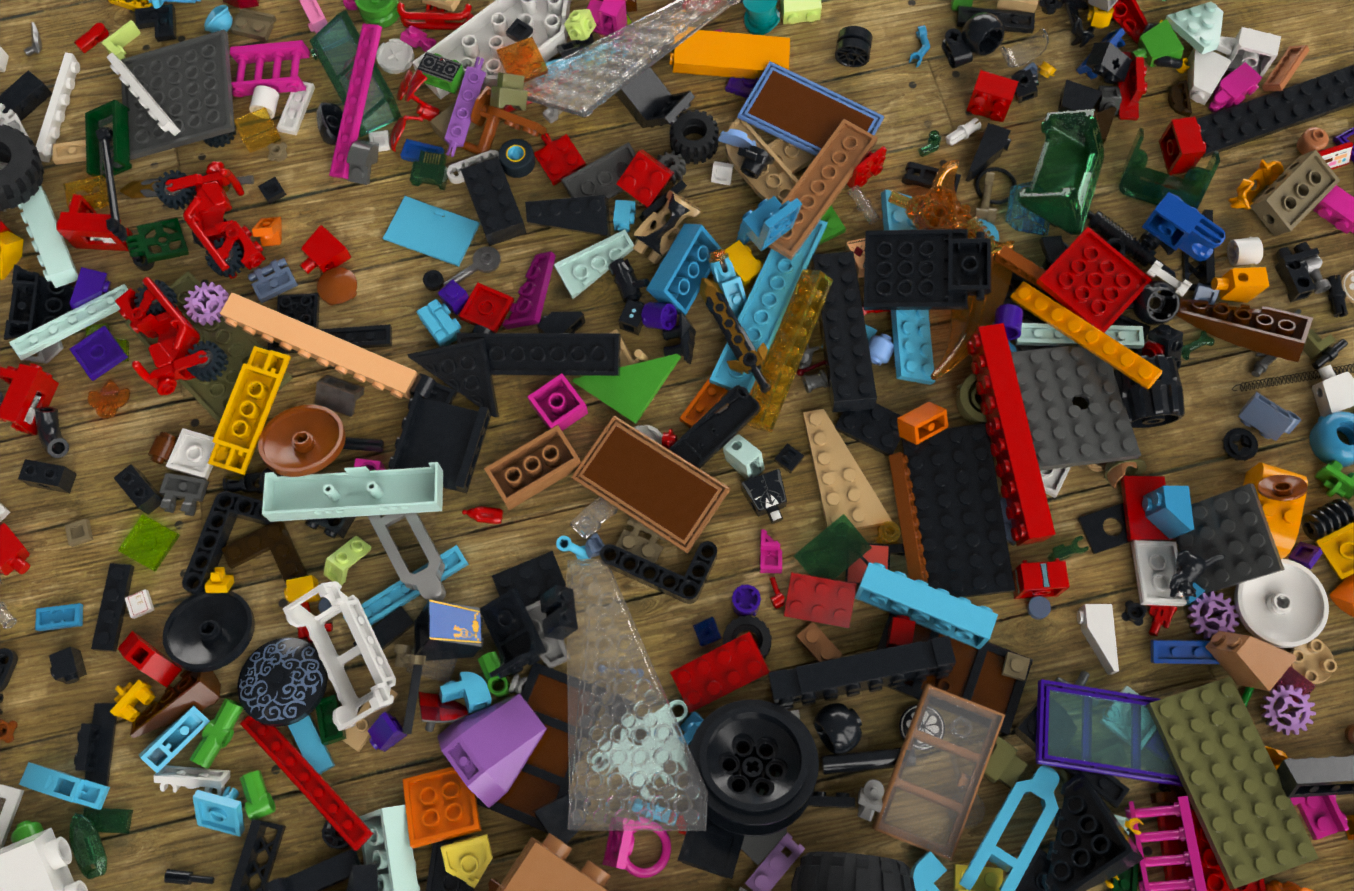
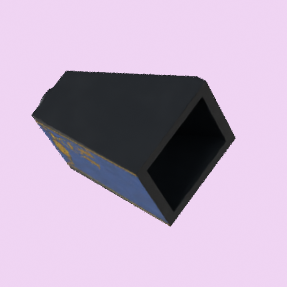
M429 600L414 621V655L426 656V661L474 657L478 650L482 649L484 638L481 636L483 618L480 617V608Z

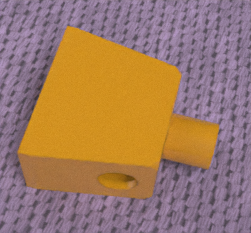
M1266 267L1233 268L1221 278L1214 277L1211 281V288L1213 290H1220L1219 297L1221 300L1248 303L1269 287Z

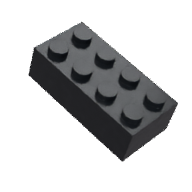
M495 157L461 169L489 246L526 234L523 219L499 158Z

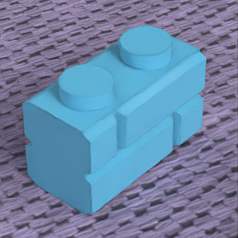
M435 299L428 303L427 306L417 310L418 317L439 347L448 346L452 342L457 341V333H460L459 330L462 327L456 318H450L449 314L451 312L445 303L440 304Z

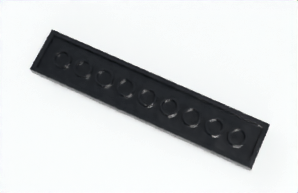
M1354 65L1196 119L1201 127L1202 140L1206 143V152L1202 158L1354 106Z

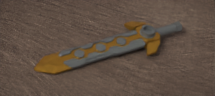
M253 175L236 177L241 185L254 184ZM160 180L132 181L121 188L120 192L131 199L157 197L155 188L158 187L155 183L160 182ZM231 183L228 186L223 187L225 192H228L230 190V185H232Z

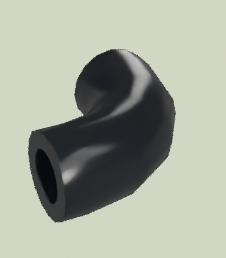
M53 407L35 409L36 428L42 447L53 458L65 456L69 451V443L63 438L60 431L58 409Z

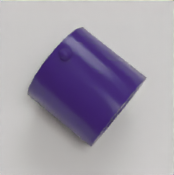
M648 302L642 309V322L647 328L671 330L677 321L676 307L670 303Z
M1012 304L997 307L994 324L1004 323L1008 340L1019 338L1022 331L1023 310Z
M748 584L737 587L732 595V609L734 613L743 617L757 615L756 613L761 602L759 591L754 586Z

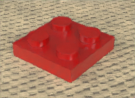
M477 282L460 312L459 318L472 325H480L497 333L512 303H514V298Z

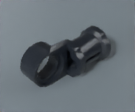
M261 472L245 473V475L231 478L224 476L223 489L231 493L238 491L263 493L260 487L256 488L254 485L255 481L260 478Z

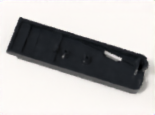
M736 385L676 441L669 450L700 469L760 412L761 406L748 393L745 387ZM727 403L729 404L723 409H721L719 412L715 413L717 410L725 406Z

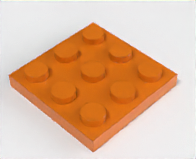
M453 767L403 779L409 841L412 849L481 831L476 795L465 785Z

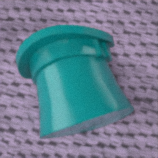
M743 0L746 8L744 24L749 33L764 35L777 26L780 21V12L776 9L777 0Z

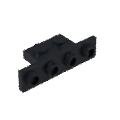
M95 703L92 724L81 723V729L77 735L79 743L78 752L74 757L75 770L85 772V780L105 786L109 784L117 716H114L110 710L116 703Z

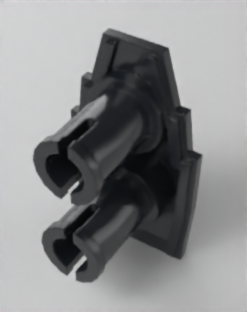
M680 312L679 325L674 326L671 330H662L665 341L681 338V343L665 346L663 352L664 356L673 354L683 356L684 360L691 364L696 330L689 319Z

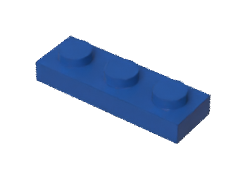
M1151 640V663L1219 664L1206 648V645L1211 640Z

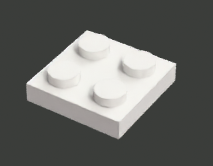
M182 428L166 467L208 480L213 465L208 464V461L215 446V443L212 442L214 437Z

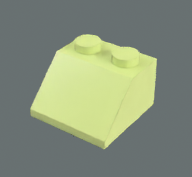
M780 0L783 24L820 20L821 0Z

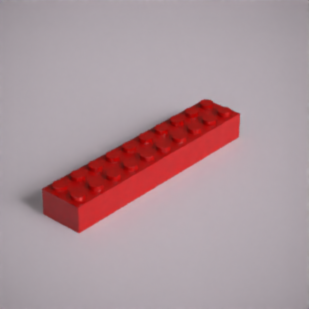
M1004 323L981 326L976 329L968 340L967 352L972 356L971 368L973 374H976L977 377L976 390L982 398L981 411L983 415H986V432L988 436H991L992 440L991 453L996 457L997 461L996 474L1001 478L1002 482L1001 495L1006 499L1007 503L1006 516L1011 520L1012 524L1011 537L1013 541H1016L1017 546L1040 543L1056 535L1005 326Z

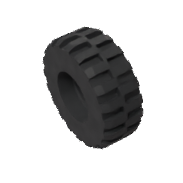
M2 124L0 125V162L8 163V165L0 170V211L16 208L19 204L29 201L30 197L37 193L39 190L38 186H41L44 179V168L33 141L18 129H12V127Z

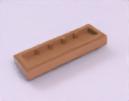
M1308 45L1289 46L1263 84L1264 92L1282 91L1310 51Z

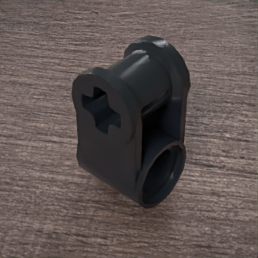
M949 29L945 33V39L941 47L950 66L954 69L972 62L973 55L971 49L965 45L962 33L958 29Z

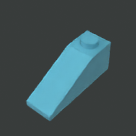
M193 705L157 736L139 754V757L158 773L210 720Z

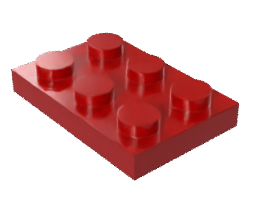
M791 572L784 616L849 628L857 584Z

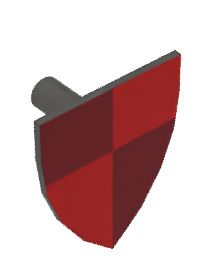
M418 692L421 721L427 722L425 730L428 732L434 731L436 723H453L469 715L467 708L455 700L441 703L440 696L437 694Z

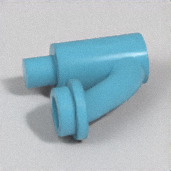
M561 536L557 539L556 546L561 552L570 551L576 554L577 559L581 562H587L591 559L586 553L585 546H578L572 543L571 539L567 536Z

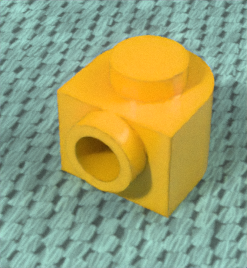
M1093 6V9L1088 11L1087 22H1090V26L1098 29L1109 26L1114 8L1112 7L1106 12Z

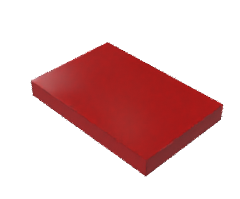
M1123 476L1121 478L1128 541L1173 540L1164 535L1146 518L1145 510L1142 507L1144 495L1162 486H1166L1165 476Z

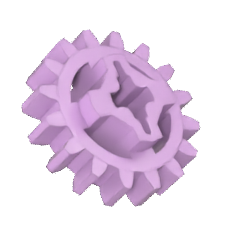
M203 282L201 288L195 285L194 292L188 291L191 296L184 299L188 303L184 305V308L187 310L186 314L195 323L199 322L204 326L208 322L212 326L214 320L219 323L221 322L220 317L222 315L220 312L229 298V294L221 285L216 286L211 282L207 286Z
M1214 591L1207 595L1202 593L1199 598L1193 601L1194 605L1188 607L1192 613L1187 618L1193 619L1194 622L1190 624V627L1196 626L1198 628L1196 634L1203 632L1204 639H1208L1218 631L1234 633L1233 627L1239 626L1235 618L1240 616L1233 611L1237 608L1236 605L1231 606L1229 604L1231 598L1224 600L1223 593L1215 596ZM1212 614H1219L1216 618L1208 619Z
M1277 685V691L1274 689L1270 690V697L1263 696L1267 703L1260 705V707L1266 709V712L1261 715L1262 717L1269 718L1266 722L1268 726L1275 725L1273 729L1275 732L1282 730L1284 735H1289L1291 731L1293 734L1299 735V729L1303 731L1308 730L1305 725L1306 723H1314L1309 717L1310 715H1316V712L1310 711V707L1315 706V703L1307 701L1310 695L1302 694V688L1297 687L1294 689L1293 685H1287L1285 689L1283 685ZM1289 694L1296 697L1300 702H1294ZM1288 706L1295 707V708H1292L1291 710H1289V711H1288V714H1287V713H1281V712L1285 711L1286 709H1288ZM1276 718H1283L1284 723L1287 725L1280 723Z

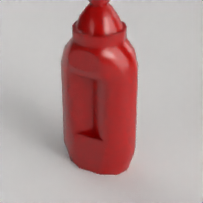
M478 506L462 511L463 515L467 514L477 522L500 524L503 519V510L500 508Z

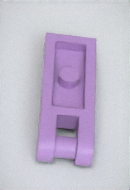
M788 832L745 882L752 891H771L805 850L801 844L798 845L792 840L793 837ZM785 846L792 852L788 858L781 852Z

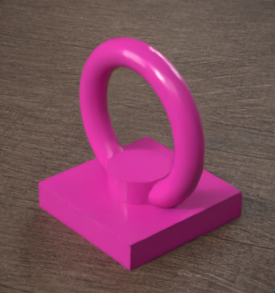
M612 817L602 865L624 869L638 878H649L660 873L667 865L671 855V841L666 830L652 820L634 821ZM642 829L655 832L662 844V853L659 860L649 868L635 866L628 857L631 855L634 847L633 834Z

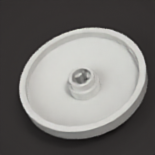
M1281 559L1285 570L1237 584L1234 602L1237 607L1236 612L1240 616V621L1255 638L1275 647L1293 648L1312 641L1321 633L1328 619L1329 603L1323 585L1309 569L1297 562Z

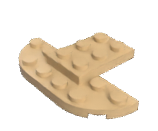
M739 118L729 128L747 133V137L751 141L755 140L757 147L765 150L771 157H774L773 164H768L757 179L746 176L740 170L745 157L737 154L739 147L726 144V154L729 162L734 165V169L762 200L766 198L769 200L775 196L782 203L798 182L794 174L810 164L816 156L779 138L767 145L747 122Z

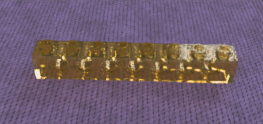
M803 269L761 370L771 389L766 393H762L759 384L756 383L751 395L761 406L760 412L747 424L754 429L771 433L773 431L833 282L822 271Z

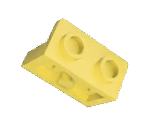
M954 864V891H969L959 884L968 865ZM984 867L970 891H1000L999 888L1003 882V870L1001 868Z

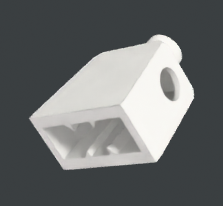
M1331 364L1318 369L1323 381L1313 385L1312 390L1320 416L1325 417L1334 412H1340L1353 407L1354 378L1349 372L1336 375Z

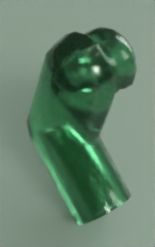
M937 130L931 131L927 145L918 149L921 157L939 149L941 136Z

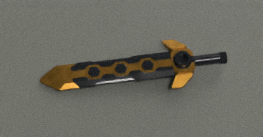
M702 278L699 293L710 313L714 316L737 359L727 361L729 368L741 374L743 372L745 374L752 373L760 386L761 392L766 393L770 391L771 386L760 371L767 357L768 349L766 345L762 343L756 352L755 347L737 320L718 283Z

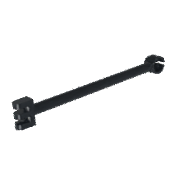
M101 127L96 130V135L102 148L111 218L106 220V225L110 232L118 236L121 241H125L127 239V229L120 224L110 151L113 131L109 127Z

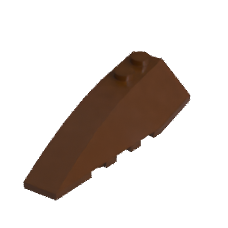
M1180 298V308L1176 316L1189 324L1229 343L1294 362H1299L1313 321L1312 317L1262 306L1261 309H1251L1250 305L1241 304L1240 307L1228 306V303L1223 302L1209 305L1208 301Z

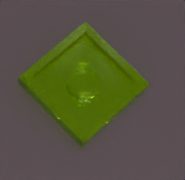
M142 514L118 551L156 572L180 535Z

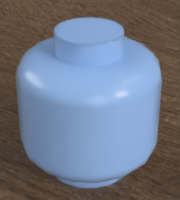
M881 333L880 336L874 335L870 338L868 345L873 364L881 366V364L889 362L894 352V344L891 342L892 338Z

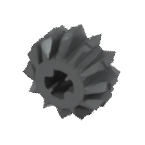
M674 150L671 154L665 151L664 156L658 154L657 160L674 172L669 181H672L674 185L676 180L681 181L683 175L686 174V161L682 159L681 154L675 156Z

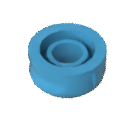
M1340 411L1325 417L1320 416L1318 422L1313 426L1309 437L1310 446L1314 454L1325 464L1336 460L1343 467L1353 465L1354 414ZM1337 431L1347 436L1349 445L1339 439Z

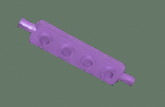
M476 57L474 67L467 66L444 138V141L449 144L447 156L451 152L450 157H454L456 148L464 146L471 124V113L475 101L480 95L486 72L481 70L484 62L483 58L480 60V57Z

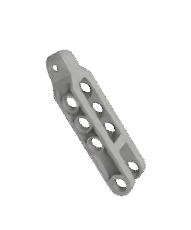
M418 513L390 514L384 517L382 515L368 516L392 565L406 588L419 591L427 602L429 600L442 602L446 596L445 588L441 582L445 571V564ZM405 517L429 561L427 568L416 574L409 572L407 563L400 555L398 546L389 534L390 530L388 527Z

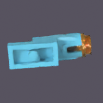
M718 249L709 253V265L714 281L718 283L738 320L747 297L741 277L736 276L728 253L725 252V249Z

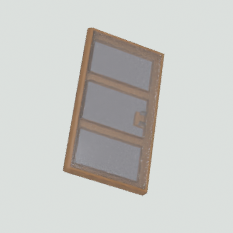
M925 683L883 796V807L880 813L877 812L872 828L875 831L928 852L931 851L933 854L952 861L1005 714Z

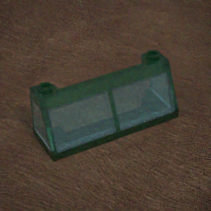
M346 10L338 13L310 40L312 46L310 52L314 60L319 59L343 105H345L360 38ZM375 63L359 130L360 137L395 122L399 117H402L394 96Z

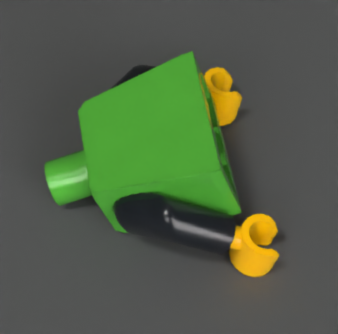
M1166 19L1164 21L1160 20L1159 23H1148L1140 34L1139 49L1131 52L1132 59L1144 57L1150 67L1175 68L1179 73H1185L1190 68V66L1185 65L1188 59H1180L1182 58L1184 47L1169 21Z

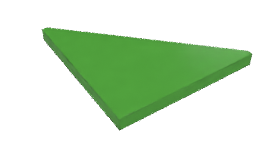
M673 354L620 367V376H583L574 378L572 382L636 424L681 356Z

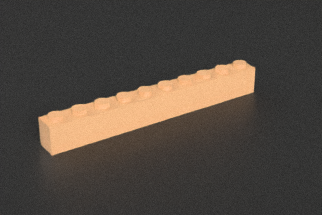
M235 293L230 294L220 312L225 319L224 322L234 328L238 325L246 333L253 336L255 333L261 335V338L269 343L275 341L287 351L293 349L306 359L310 357L317 359L316 362L322 366L328 367V365L335 367L337 372L343 375L347 373L354 375L353 378L362 383L368 381L378 390H389L391 395L402 399V397L409 399L411 397L410 390L418 377V373L415 370Z

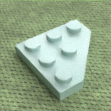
M1210 1L1166 16L1173 30L1198 52L1204 54L1217 50L1220 43L1224 12L1215 3Z

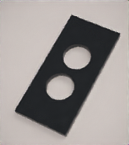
M1123 503L1078 518L1093 555L1132 542L1127 540ZM1112 518L1121 524L1122 530L1118 536H1110L1104 531L1103 524L1106 519Z

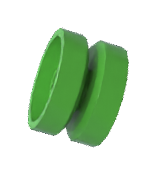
M355 0L362 20L366 24H375L385 28L395 23L400 16L397 12L398 0Z

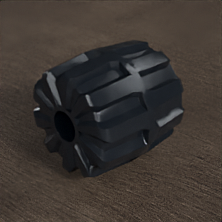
M1157 354L1154 357H1149L1148 355L1141 356L1162 370L1161 376L1148 390L1114 368L1119 392L1132 428L1162 426L1176 422L1184 416L1183 386L1173 356L1164 357V354Z

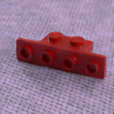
M1123 52L1132 59L1131 52ZM1144 57L1132 59L1124 82H1117L1122 96L1118 111V119L1137 121L1139 118V100L1147 91V82H1145L1144 78L1147 66L1144 65Z

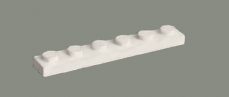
M65 52L37 140L36 147L43 162H50L53 155V144L56 143V139L60 136V126L65 120V110L70 104V94L75 87L76 75L80 71V64L73 53Z
M110 53L106 57L111 62L110 68L117 75L121 74L119 79L126 86L130 85L129 91L136 98L140 97L138 99L139 103L145 109H150L147 112L155 121L159 120L157 123L164 132L170 131L176 136L180 132L179 128L127 66L116 55Z

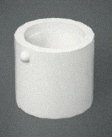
M256 86L249 107L250 112L258 118H274L279 93L268 86Z
M1258 237L1230 240L1227 247L1229 263L1232 266L1257 265L1260 263L1263 257V244Z

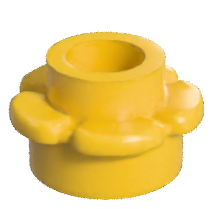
M1043 61L1041 66L1038 65V68H1040L1039 73L1044 77L1055 76L1054 73L1057 69L1045 61Z

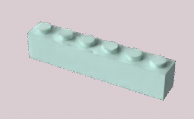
M38 186L39 190L34 196L32 195L26 203L19 204L18 207L24 211L20 214L25 224H29L26 230L30 238L34 237L31 243L35 251L40 253V255H37L38 261L42 267L45 266L46 268L42 270L48 282L52 281L55 288L77 281L79 275L63 236L56 230L57 220L42 186Z

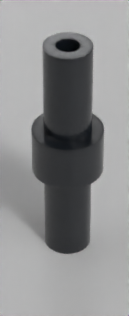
M1341 339L1334 346L1325 349L1322 352V356L1312 363V367L1318 370L1325 363L1334 360L1338 353L1348 345V342L1345 339Z

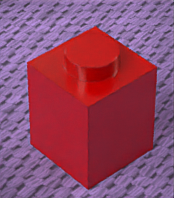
M904 615L893 617L890 621L886 647L891 648L913 643L916 621H912L910 617Z

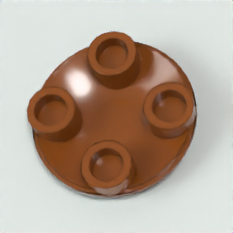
M336 267L329 269L318 280V294L328 305L344 303L357 295V279L346 268Z

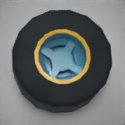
M512 139L501 146L498 157L503 171L508 176L521 178L532 172L535 167V156L531 145L527 141Z

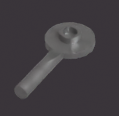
M492 247L479 248L473 255V264L444 282L443 285L446 286L452 279L458 284L477 270L483 273L495 271L501 263L499 252Z

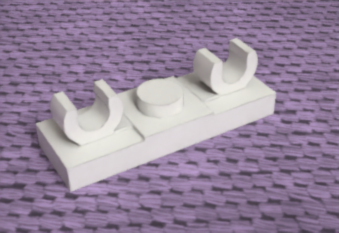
M165 765L158 773L154 774V783H161L160 790L162 792L168 788V784H171L174 793L177 792L180 786H185L188 789L205 787V792L211 793L213 788H216L217 795L219 796L224 793L225 784L230 779L229 770Z

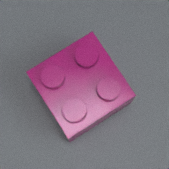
M562 373L527 396L531 407L549 430L558 425L563 431L588 414L586 404Z

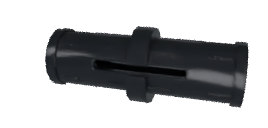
M1335 275L1329 276L1326 279L1329 280L1332 286L1329 289L1328 299L1332 303L1333 316L1338 318V314L1339 317L1347 316L1348 311L1345 302L1347 295L1343 291L1341 276L1336 275V279Z

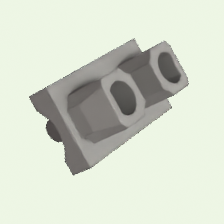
M872 779L866 782L864 788L860 787L858 792V817L871 821L875 811L881 812L884 786L880 781Z

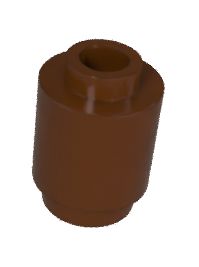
M160 432L159 436L155 437L148 453L151 457L150 460L161 465L164 462H168L177 438L171 434Z

